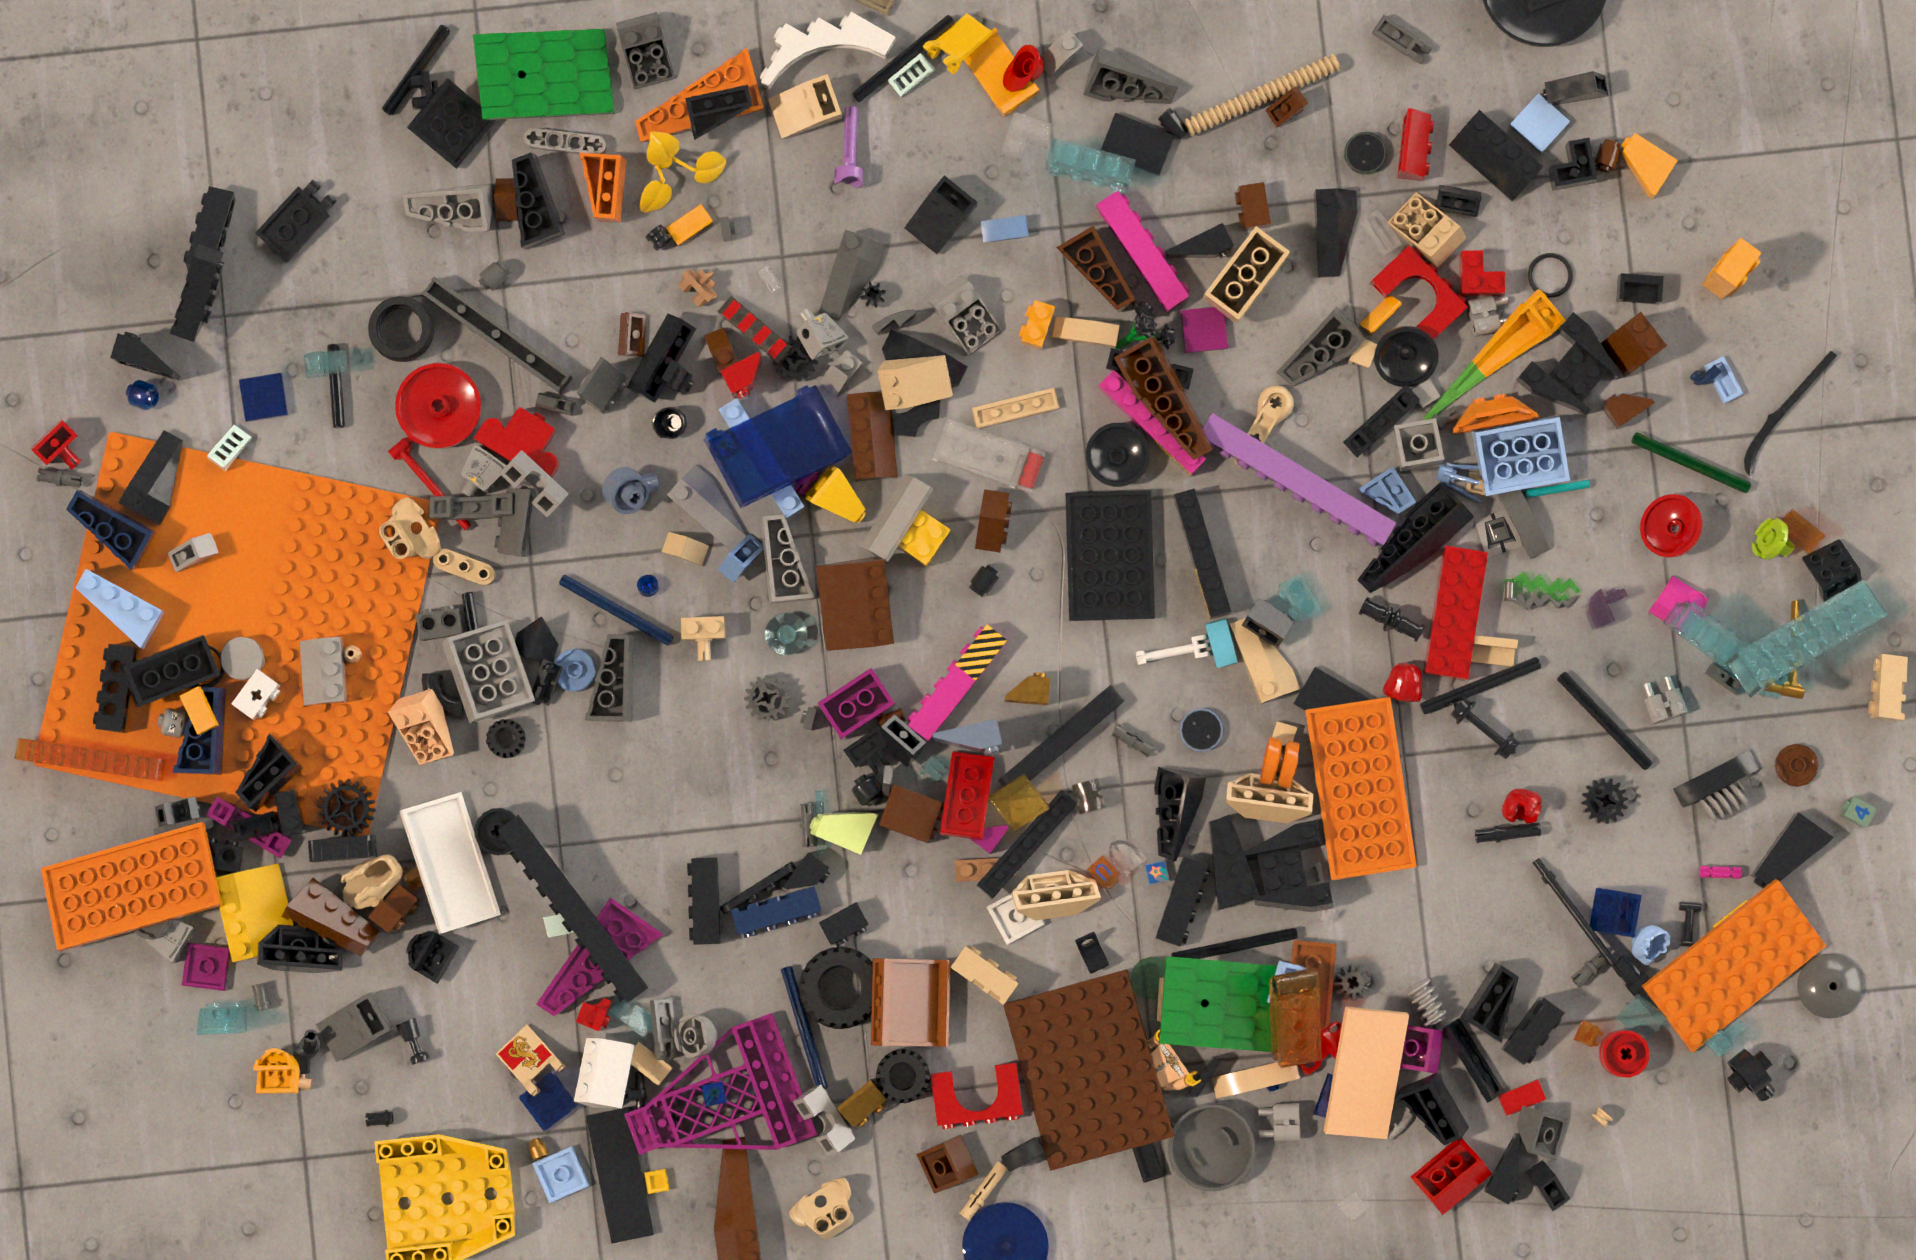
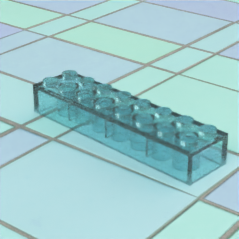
M1863 579L1738 651L1726 663L1751 698L1875 626L1888 614Z

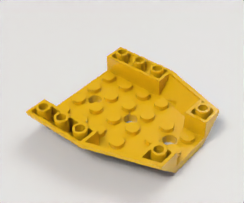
M440 1134L374 1142L376 1163H379L387 1241V1249L385 1250L386 1260H463L515 1236V1206L507 1149ZM489 1187L497 1191V1197L494 1200H489L485 1196V1191ZM445 1192H450L454 1196V1201L450 1205L442 1201V1196ZM402 1197L410 1199L411 1206L408 1209L400 1207L399 1201Z

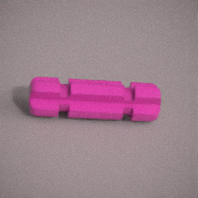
M1700 866L1699 876L1702 878H1709L1711 876V878L1732 877V879H1740L1742 877V868L1712 866L1710 868L1709 866Z

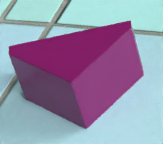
M1008 825L984 828L983 840H970L990 854L1007 832Z

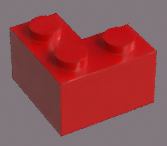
M1483 250L1461 251L1459 254L1460 294L1463 297L1503 296L1505 294V271L1484 272Z

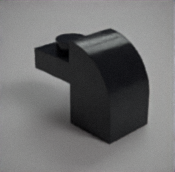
M196 797L155 806L159 827L200 818V806L196 802Z

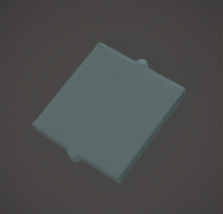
M1637 993L1629 1003L1625 1004V1008L1617 1016V1019L1647 1041L1655 1031H1659V1026L1668 1016L1664 1015L1657 1007Z

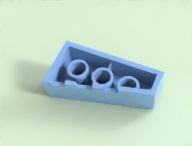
M87 569L75 587L142 649L147 645L165 613L163 610Z

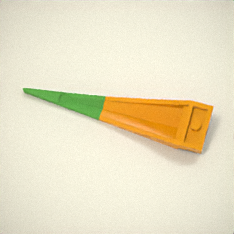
M1537 289L1523 304L1520 303L1426 414L1423 420L1431 419L1433 415L1439 413L1493 372L1552 335L1566 321L1541 290Z

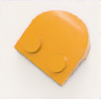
M272 1048L264 1051L265 1054L255 1061L253 1068L254 1071H257L256 1093L298 1094L300 1068L296 1059L281 1049Z

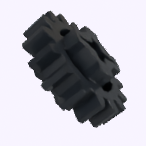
M789 336L788 342L782 339L787 345L775 357L777 360L772 362L774 366H779L776 369V373L783 372V379L790 376V382H793L794 377H797L799 382L802 381L801 376H805L807 379L810 378L808 372H815L812 366L817 365L818 361L803 355L801 347L804 346L798 336L796 340ZM793 345V349L783 352L787 347ZM794 354H798V357L802 359L797 360L796 364H793L792 359H789L794 357ZM781 361L788 363L789 371L783 367ZM801 366H807L803 371L797 372Z
M1600 778L1599 784L1596 780H1593V787L1589 785L1585 787L1588 793L1581 794V796L1586 798L1585 801L1581 802V805H1586L1587 807L1583 810L1584 813L1590 812L1588 819L1591 820L1596 817L1597 824L1602 819L1605 824H1609L1610 818L1613 822H1616V815L1624 816L1621 809L1628 808L1623 804L1628 798L1622 795L1626 792L1625 789L1619 790L1621 783L1618 782L1613 785V779L1610 778L1606 783L1604 778ZM1604 787L1600 794L1593 793L1597 788ZM1613 790L1617 794L1618 800H1615V798L1613 797ZM1607 796L1606 800L1613 804H1606L1603 807V802L1598 800V798ZM1591 802H1594L1597 807L1596 812L1593 810ZM1608 809H1616L1612 814L1605 816Z

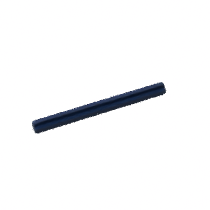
M563 575L559 584L665 645L669 646L674 637L670 633L569 576Z
M791 966L781 969V973L815 1086L822 1085L824 1089H827L828 1085L807 1015L800 999V992Z

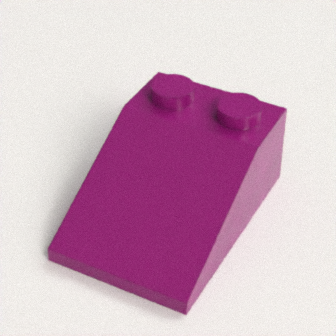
M1407 1025L1400 1068L1437 1073L1444 1032Z

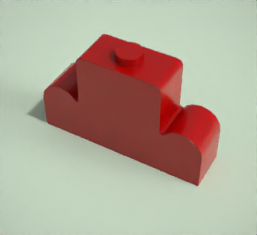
M519 407L505 428L498 419L489 418L483 422L474 437L477 442L509 462L522 450L551 478L554 477L559 468L557 457L551 452H544L556 434V430L544 422L546 418L537 412L531 414Z

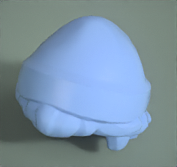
M1658 926L1641 927L1635 931L1632 937V954L1642 964L1649 965L1662 953L1667 952L1666 946L1670 945L1669 939L1671 937L1667 931Z

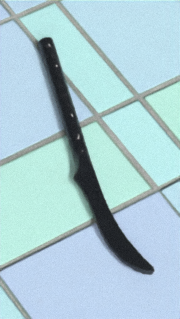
M1830 351L1779 409L1774 413L1768 414L1765 424L1752 440L1745 454L1744 468L1748 476L1752 475L1756 455L1768 434L1837 357L1833 351Z

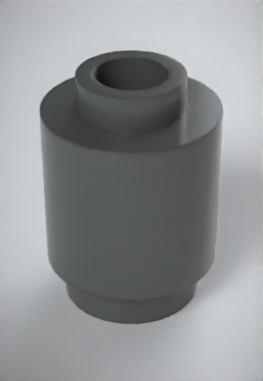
M499 260L479 274L481 279L478 281L485 290L490 288L493 291L508 278L507 275L511 272Z

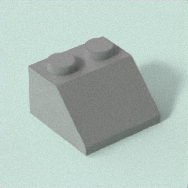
M1436 418L1394 425L1395 450L1400 472L1441 465L1443 463L1444 455Z

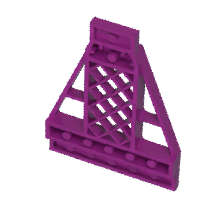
M773 1013L734 1026L716 1041L711 1052L729 1035L734 1034L744 1061L742 1066L717 1074L711 1062L710 1053L694 1061L645 1107L624 1114L639 1155L659 1147L778 1150L817 1135L812 1119L804 1120L793 1104V1101L800 1097L802 1092ZM704 1058H707L712 1072L710 1078L674 1090V1085ZM747 1069L749 1076H746L740 1073L739 1071ZM734 1073L730 1084L718 1080ZM737 1074L748 1079L743 1091L732 1086ZM714 1081L713 1084L722 1082L723 1085L728 1086L724 1095L725 1099L730 1088L741 1092L742 1095L737 1105L725 1100L726 1103L736 1107L730 1119L719 1114L724 1102H721L717 1112L705 1107L708 1099L704 1102L703 1106L692 1102L691 1100L696 1089L704 1092L699 1086ZM750 1081L757 1097L746 1092ZM693 1089L689 1100L677 1095ZM744 1094L756 1099L751 1111L739 1106ZM673 1096L668 1106L666 1099ZM676 1097L687 1102L683 1113L671 1109ZM759 1101L761 1109L753 1112ZM690 1103L701 1108L696 1120L685 1115ZM738 1108L750 1113L733 1120ZM703 1110L715 1114L710 1126L699 1122ZM671 1112L681 1116L677 1126L674 1123ZM763 1115L774 1144L771 1146L742 1145L736 1130V1124L754 1116ZM717 1116L728 1120L726 1123L713 1127ZM683 1117L695 1122L690 1134L678 1129ZM697 1124L708 1128L692 1135ZM729 1126L733 1129L738 1144H695L693 1140ZM678 1132L687 1135L688 1137L680 1139Z

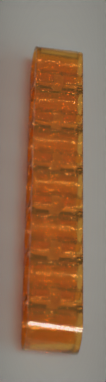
M23 738L17 739L14 757L16 760L162 781L165 760Z

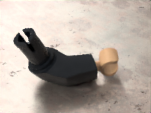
M313 1029L305 1032L304 1037L293 1054L300 1068L299 1088L302 1090H310L312 1079L305 1078V1074L310 1073V1061L320 1049L318 1033Z

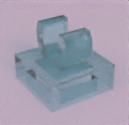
M933 754L923 764V770L920 775L923 776L927 772L932 776L929 780L931 784L935 780L938 781L950 768Z

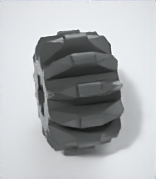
M1352 964L1348 965L1349 972L1344 967H1341L1340 970L1344 975L1335 974V977L1341 979V982H1334V986L1342 987L1337 990V994L1345 991L1343 996L1345 1000L1348 999L1350 993L1352 1001H1356V993L1360 998H1363L1364 994L1361 990H1370V988L1364 986V983H1370L1371 980H1363V977L1368 972L1364 971L1359 974L1361 970L1359 965L1356 967L1355 972H1353ZM1352 976H1354L1355 982L1358 984L1356 987L1352 986L1353 989H1350V984L1347 980L1348 978L1352 979Z

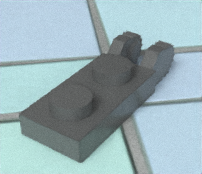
M1385 15L1382 16L1371 33L1421 65L1425 60L1422 56L1412 51L1414 45L1425 53H1430L1432 50L1431 47L1419 40L1418 36Z
M203 817L157 827L153 830L154 835L203 822L205 823L206 831L214 829L216 822L210 817Z
M673 999L650 1000L655 1057L657 1060L665 1058L664 1043L667 1042L666 1054L669 1059H674L677 1055V1048L674 1041L676 1026Z

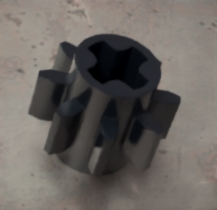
M869 282L867 289L861 288L865 295H862L860 300L866 299V307L874 304V307L877 308L879 301L885 302L881 295L885 294L886 290L880 291V283L872 286V283ZM871 290H874L875 293H879L876 295L875 300H872L871 297H867L870 295Z

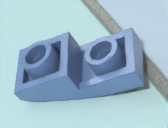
M1026 215L981 221L983 242L1029 236Z

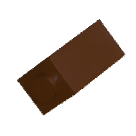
M721 328L704 335L718 372L722 375L721 370L737 363L725 330Z
M1614 394L1605 400L1607 405L1602 409L1615 428L1618 429L1655 402L1653 399L1621 394L1617 397Z

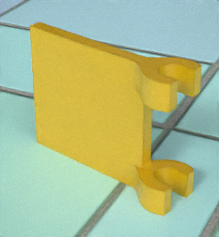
M966 13L939 38L926 42L923 48L928 51L927 55L931 59H935L939 55L940 50L947 53L949 56L943 60V63L948 66L947 71L953 75L959 70L962 61L992 36L993 33Z

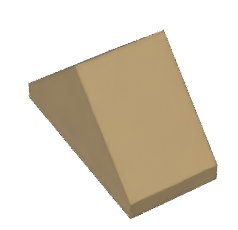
M668 532L662 552L702 566L709 546L692 538Z

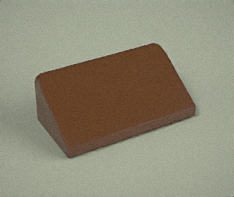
M621 313L618 345L619 356H644L646 314Z

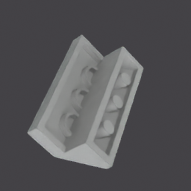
M905 474L860 547L889 562L932 493L933 488L917 478Z

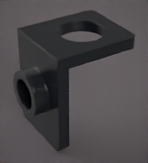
M1095 932L1075 940L1090 974L1109 966V962ZM1092 939L1091 942L1087 944H1082L1084 941Z

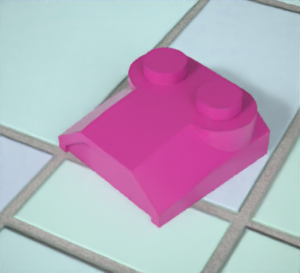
M1671 576L1668 584L1648 612L1685 635L1709 599L1701 592L1694 590L1679 579Z

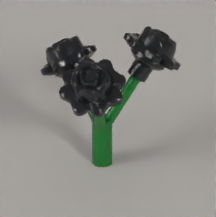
M1141 301L1137 305H1132L1137 314L1134 318L1135 322L1130 332L1117 341L1115 349L1120 350L1132 341H1142L1149 337H1156L1158 341L1165 345L1166 349H1169V345L1174 344L1176 339L1174 328H1169L1168 324L1165 323L1161 333H1156L1157 323L1153 320L1155 317L1152 313L1153 307L1149 303Z

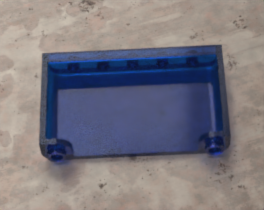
M806 385L798 389V394L793 399L725 431H718L715 428L705 434L704 442L740 508L746 507L838 463L852 453L816 385L810 388Z

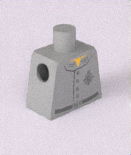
M807 308L798 315L803 324L797 330V335L812 360L839 350L849 338L826 313L814 317L809 308Z
M475 444L460 474L467 480L461 492L468 497H473L479 488L487 494L503 478L499 473L507 465Z
M173 919L171 928L164 936L154 940L146 939L145 941L168 961L175 963L196 927Z

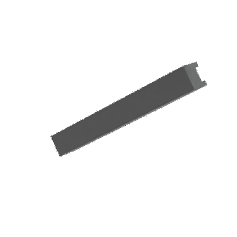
M436 277L431 279L430 284L421 293L425 298L561 395L573 378L571 374Z

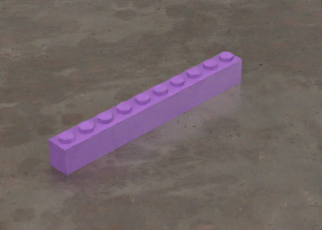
M1212 413L1203 426L1211 447L1214 446L1219 449L1218 453L1227 459H1230V457L1238 461L1237 465L1245 470L1251 468L1256 471L1255 475L1264 481H1267V479L1273 481L1275 488L1282 492L1288 490L1293 493L1292 498L1301 503L1304 501L1311 504L1310 508L1319 514H1322V512L1330 516L1329 520L1335 524L1340 525L1343 523L1348 526L1347 530L1356 536L1359 534L1367 538L1365 541L1374 547H1377V545L1383 546L1395 527L1396 522Z

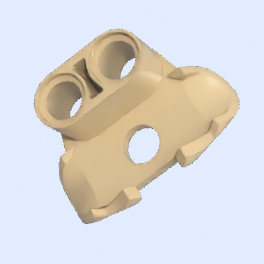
M409 497L399 500L393 506V516L388 522L381 525L379 529L380 536L395 558L404 559L416 555L425 559L432 558L441 551L436 530L433 526L429 528L422 517L424 511ZM413 522H419L422 525V531L419 534H414L411 531ZM389 525L395 528V535L393 537L387 533ZM401 543L407 547L405 555L399 552V545Z
M843 1177L823 1183L821 1185L822 1189L810 1196L804 1195L790 1209V1218L798 1226H809L824 1240L834 1237L852 1225L854 1216L848 1204V1200L851 1197V1188ZM820 1196H824L827 1199L826 1205L821 1208L816 1207L815 1200ZM847 1212L845 1219L838 1220L840 1213ZM822 1224H829L826 1231H819Z

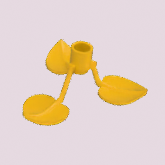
M650 132V141L646 155L649 163L656 165L655 169L660 176V182L653 180L645 187L640 200V210L644 213L655 211L664 207L669 202L672 189L668 184H664L665 178L661 169L669 168L672 165V161L692 172H696L695 180L705 184L714 181L720 176L725 168L726 158L718 152L709 151L698 158L696 167H692L674 157L678 153L680 146L679 141L674 136L663 132Z

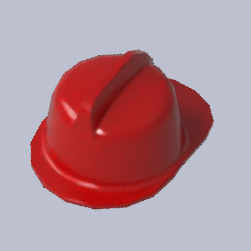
M1030 44L1024 45L1016 53L1003 75V85L1006 90L1017 92L1023 89L1029 81H1034L1041 76L1044 69V59L1039 55V51L1035 46Z

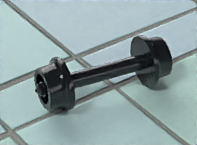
M1463 698L1459 703H1454V710L1450 715L1455 718L1457 725L1466 718L1497 743L1499 747L1494 752L1495 756L1500 755L1507 759L1510 754H1516L1515 748L1519 742L1514 738L1513 732L1504 739L1470 711L1476 704L1475 701L1470 702Z

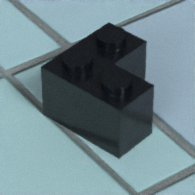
M1590 138L1568 141L1565 145L1568 163L1553 165L1548 170L1552 191L1593 184L1597 180Z

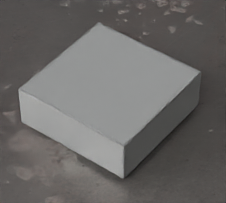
M1430 379L1411 389L1420 399L1418 403L1421 408L1441 397Z

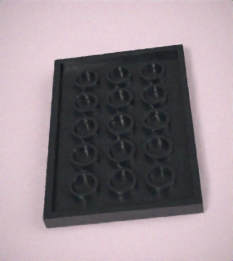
M1151 490L1065 493L1069 621L1155 619Z

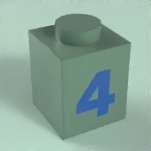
M1850 797L1849 800L1847 798L1844 800L1840 808L1842 810L1840 816L1861 828H1867L1877 808L1856 797Z

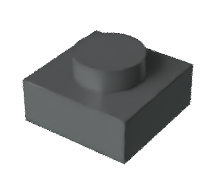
M721 217L723 241H732V235L735 234L734 222H730L729 217Z
M808 707L807 711L803 710L800 723L804 724V729L812 731L817 709Z

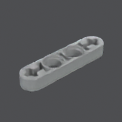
M530 128L523 136L525 144L532 149L573 154H604L607 148L605 140L598 135ZM532 133H536L538 138H543V134H546L545 146L542 145L543 142L540 140H535L534 144H531L528 137H531ZM553 135L559 136L561 140L560 144L555 147L549 145V138ZM573 138H579L582 144L580 148L573 149L570 147V141ZM585 139H588V144H595L598 140L600 145H603L602 148H598V151H595L592 146H587L588 150H584L586 146Z

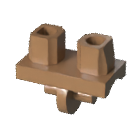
M692 268L684 271L682 274L683 278L678 286L685 293L689 292L693 287L698 293L692 300L698 307L718 297L711 289L716 285L711 279L714 276L712 271H709L707 274L702 269L697 273Z

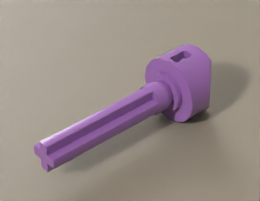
M851 106L845 107L843 166H838L834 169V185L844 182L858 189L863 186V169L855 166L858 108Z

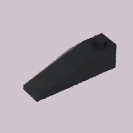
M164 430L128 484L118 503L161 525L171 507L172 492L175 486V477L183 440Z

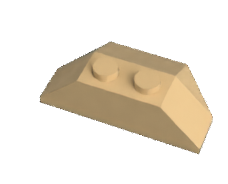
M1249 773L1235 781L1228 782L1226 803L1244 818L1290 823L1312 814L1313 793L1307 791L1295 780H1292L1290 789L1278 786V777H1275L1274 782L1268 785L1260 783V774Z
M1071 870L1028 875L1012 891L1016 911L1035 921L1077 915L1101 899L1095 879H1089Z

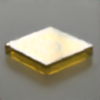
M1024 774L989 796L990 802L1014 831L1049 809V804Z

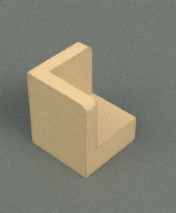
M1365 339L1350 355L1348 363H1355L1369 368L1374 358L1377 344Z

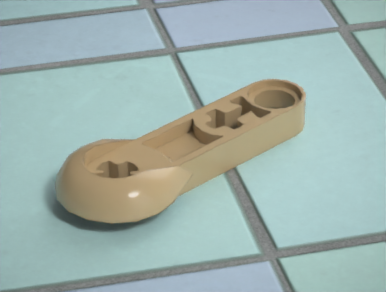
M1279 385L1265 388L1259 396L1257 417L1247 434L1252 437L1255 434L1258 435V440L1262 443L1265 442L1272 428L1286 419L1293 410V397L1285 387ZM1279 398L1281 400L1279 403H1282V406H1277L1275 409L1272 408L1271 405L1273 403H1270V400Z

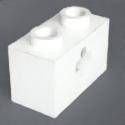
M257 669L232 702V705L251 719L256 720L257 717L260 719L267 711L265 706L270 700L274 701L279 695L280 690L278 689L281 685ZM255 692H261L260 695L262 696V699L255 700L256 697L253 694Z

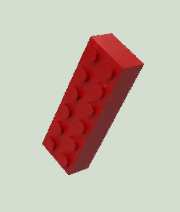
M1447 545L1443 547L1423 674L1463 681L1468 680L1488 552Z

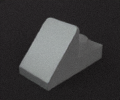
M845 350L835 364L830 366L819 384L834 396H837L863 363L849 351Z

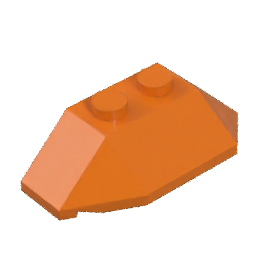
M1506 394L1496 395L1494 400L1486 401L1485 398L1474 399L1473 403L1467 407L1451 433L1456 435L1535 420L1538 418V413L1515 397H1507Z

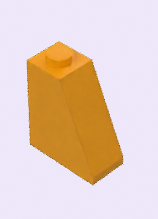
M1634 133L1631 138L1627 136L1620 147L1623 148L1621 156L1647 196L1653 199L1678 160Z

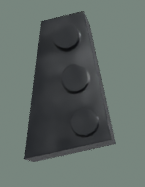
M748 85L685 98L694 140L752 107Z
M270 733L266 738L267 740L263 748L256 755L257 758L251 769L247 771L236 791V794L255 812L303 769L302 765L283 744Z
M1494 963L1460 1018L1495 1041L1502 1043L1505 1023L1508 1020L1510 1004L1513 1001L1519 977L1502 965Z
M1438 1072L1401 1087L1394 1097L1410 1110V1114L1414 1117L1417 1116L1425 1124L1424 1127L1443 1145L1461 1139L1469 1128Z

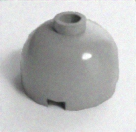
M685 1015L678 1021L680 1022L679 1027L675 1028L674 1041L678 1051L683 1052L687 1058L702 1057L710 1053L717 1041V1031L712 1021L703 1015Z

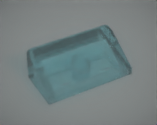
M618 1000L610 1010L612 1014L642 1038L652 1028L651 1015L632 1000L629 1003L625 1000L622 1002Z

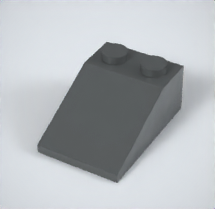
M600 357L577 393L584 402L604 414L606 410L609 412L615 404L613 399L616 394H621L626 388L627 383L625 381L627 378L607 360Z

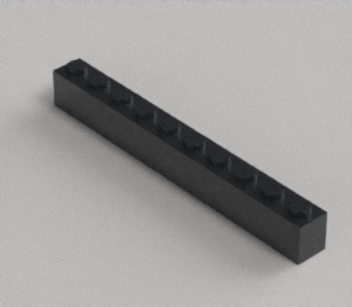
M517 814L497 829L500 833L497 835L498 839L504 846L507 844L513 850L510 855L517 864L520 861L525 866L523 872L530 881L534 879L539 886L536 889L543 898L547 896L552 902L549 904V907L555 915L560 913L564 918L562 924L570 933L573 930L577 938L575 941L582 950L586 948L591 954L588 956V959L594 967L599 965L603 970L601 976L606 983L610 984L612 982L616 990L613 992L621 1002L625 1000L629 1003L648 988L646 983L520 815Z

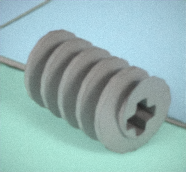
M1737 781V787L1734 784L1729 786L1730 792L1723 788L1722 795L1719 792H1715L1714 799L1711 796H1707V803L1702 799L1700 800L1701 807L1709 819L1711 818L1716 823L1718 814L1724 819V811L1732 815V807L1740 811V803L1748 807V797L1739 781Z
M1430 978L1410 986L1409 988L1412 990L1407 994L1408 996L1416 997L1411 1003L1419 1004L1415 1010L1416 1012L1423 1011L1419 1018L1420 1020L1427 1019V1022L1423 1025L1424 1027H1429L1447 1018L1442 1017L1447 1011L1445 1009L1439 1010L1443 1003L1441 1001L1435 1002L1438 994H1431L1435 989L1434 986H1427L1431 981Z

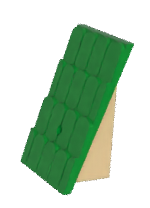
M605 29L473 34L483 120L615 114Z
M1166 956L1164 978H1159L1156 1021L1161 1022L1159 1044L1284 1053L1287 1007L1267 1002L1277 966ZM1203 999L1207 1000L1206 1007L1201 1006Z

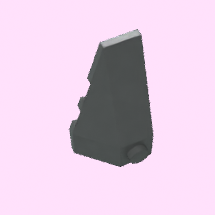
M1098 48L1091 63L1083 95L1101 101L1123 99V102L1143 100L1145 103L1171 104L1178 85L1118 53Z
M845 230L819 314L826 313L830 318L840 320L860 293L861 288L865 287L869 279L880 267L886 246L866 236Z

